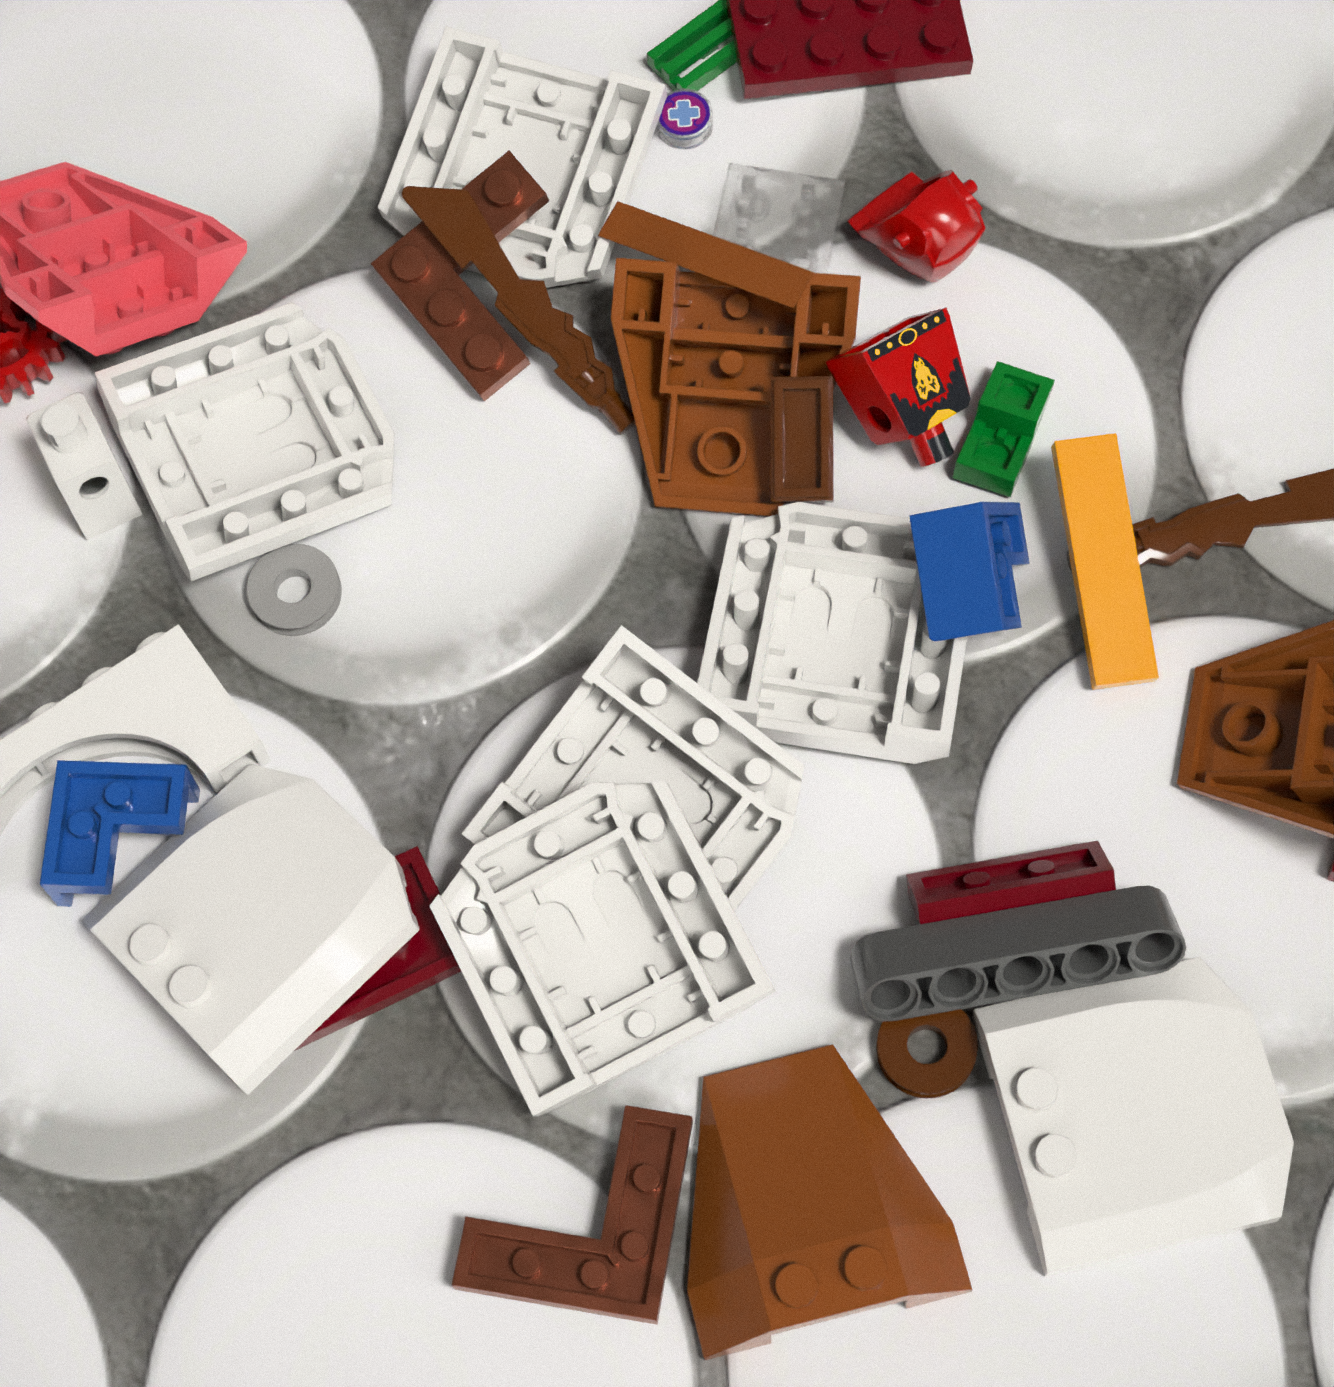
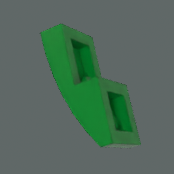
M997 361L978 403L975 420L956 461L952 478L1011 497L1034 441L1055 380Z

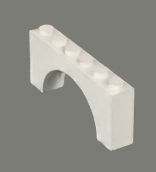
M178 624L167 632H158L147 637L139 644L135 653L113 667H104L93 672L85 679L80 689L60 702H50L41 706L31 714L26 724L6 737H0V836L23 804L37 791L55 779L57 760L98 761L124 756H144L162 759L175 764L187 765L189 771L199 776L217 795L249 764L263 767L271 762V759L257 733Z

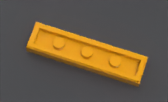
M1114 433L1054 441L1051 451L1092 690L1155 682L1159 675L1117 435Z

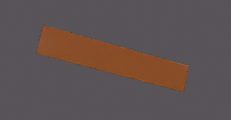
M617 201L598 234L599 237L664 261L677 262L680 267L793 309L814 274L810 270Z

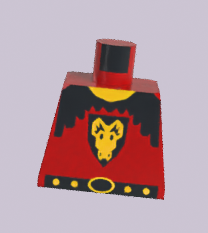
M947 307L909 316L826 361L829 371L872 442L882 445L909 440L920 467L942 461L954 453L942 422L967 408L971 397Z

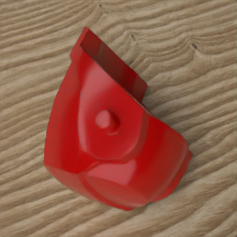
M952 169L924 181L911 171L847 220L848 224L863 240L874 244L892 262L907 272L931 283L944 278L970 256L986 229L980 213L983 208L973 197V194L978 190L977 184L971 179L962 183Z

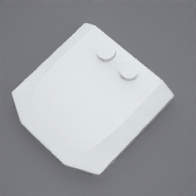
M445 26L379 202L378 209L380 214L393 228L404 236L422 222L402 197V190L405 187L417 186L461 190L510 150L549 198V202L499 242L519 279L544 281L546 288L602 279L615 242L599 237L598 234L617 201L629 205L667 98L666 84L613 70L609 71L608 77L605 79L504 52L500 40ZM474 264L466 269L481 273Z
M293 302L95 372L96 384L113 429L181 570L190 581L197 580L392 505L394 432L345 338L331 328L323 331L303 317V309Z
M795 502L778 506L777 515L745 522V515L731 519L697 683L774 742L918 764L949 757L967 636L942 641H932L929 638L910 518Z
M621 625L582 676L584 680L506 782H501L463 831L462 835L472 843L477 844L590 783L614 782L615 784L651 783V781H666L735 911L791 839L805 765Z
M249 764L185 823L184 835H172L115 888L111 895H108L82 919L92 933L247 1095L420 930L405 889L407 883L403 869L396 858L313 779Z
M651 781V783L637 784L598 782L590 783L473 845L460 863L462 868L442 895L438 894L430 904V908L532 1115L536 1117L584 1096L745 1011L776 991L666 781Z
M1201 957L1180 961L1170 970L1155 975L1020 998L974 1009L972 1018L989 1079H994L1029 1204L1026 1211L1045 1277L1277 1222L1282 1217L1294 1141L1252 1011Z

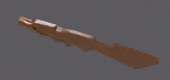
M417 186L405 187L402 190V197L462 270L471 262L477 267L498 293L495 307L532 346L549 355L559 367L553 370V372L590 408H595L600 413L602 412L620 435L636 424L633 412L615 390L612 368L595 358L592 338L574 328L573 315L552 307L544 281L519 279L469 191Z
M1334 469L1286 480L1284 484L1289 491L1286 493L1249 501L1237 493L1189 508L1171 520L1156 523L1154 517L1132 524L1140 568L1147 563L1170 567L1186 556L1199 560L1214 545L1244 548L1253 528L1334 521ZM1067 551V562L1072 572L1069 551Z

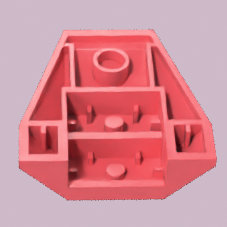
M62 162L0 181V283L6 296L37 321L96 357L103 354L117 353L126 346L154 336L168 335L177 328L199 321L247 253V241L215 218L68 162Z

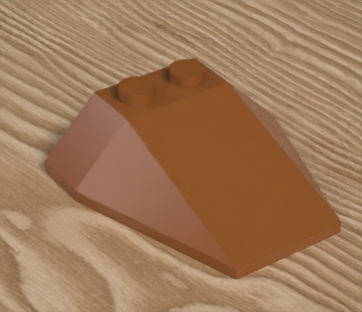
M616 258L611 322L656 508L764 517L778 514V506H782L784 503L771 502V377L832 376L826 361L850 349L856 340L861 276L814 273L793 309L696 272L680 271L677 262ZM833 377V390H834V388H835V386H836V381H835V379H834V377Z
M1334 620L1195 668L1177 785L1181 789L1334 838Z
M833 1044L703 1077L687 1293L704 1361L771 1344V1335L902 1301L905 1309L972 1292L973 1289L953 1221Z

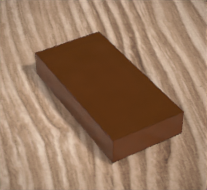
M833 376L771 377L772 503L834 502Z

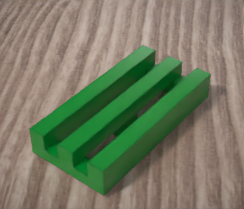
M726 0L717 1L647 52V65L675 92L689 91L696 93L737 63L736 48L733 40L684 77L680 78L678 76L699 59L708 57L719 48L718 45L732 36Z

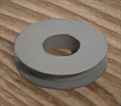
M288 544L267 552L254 564L247 579L246 592L248 602L255 617L264 627L281 635L299 636L316 631L334 616L341 601L342 586L335 565L324 552L305 544ZM303 577L311 582L310 592L303 600L288 603L277 597L278 589L286 579Z

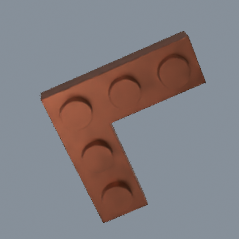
M510 150L461 189L469 191L498 243L549 202L546 192ZM420 222L371 262V265L485 402L531 363L523 351L460 278L459 275L473 263L471 262L462 270L427 226Z
M625 1105L601 1240L465 1216L452 1280L453 1288L471 1293L658 1325L693 1125L692 1116Z

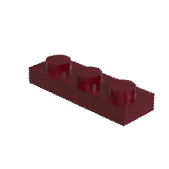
M1098 840L906 874L908 897L919 925L1116 890L1114 869Z

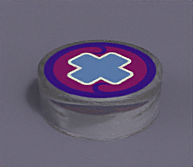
M678 89L667 93V98L656 126L660 139L668 146L676 149H692L707 141L713 131V108L708 98L692 89Z

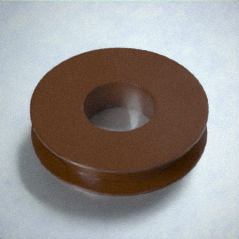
M962 1009L897 1021H882L876 1044L878 1063L887 1080L897 1089L910 1096L926 1099L942 1097L958 1089L971 1074L978 1052L976 1031L971 1020ZM921 1030H931L939 1034L946 1044L944 1057L933 1064H923L916 1061L910 1055L907 1047V1042L914 1033Z

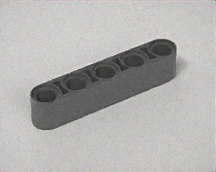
M1135 886L876 932L863 937L855 944L851 950L850 962L865 1013L879 1021H897L1159 974L1176 966L1184 957L1187 946L1166 895L1159 888L1153 886Z

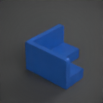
M977 502L909 515L929 638L932 641H942L1022 628L1012 567L1030 564L1020 502Z
M57 760L40 878L41 887L57 906L71 907L74 893L111 895L119 833L184 835L187 804L199 802L200 788L187 765Z

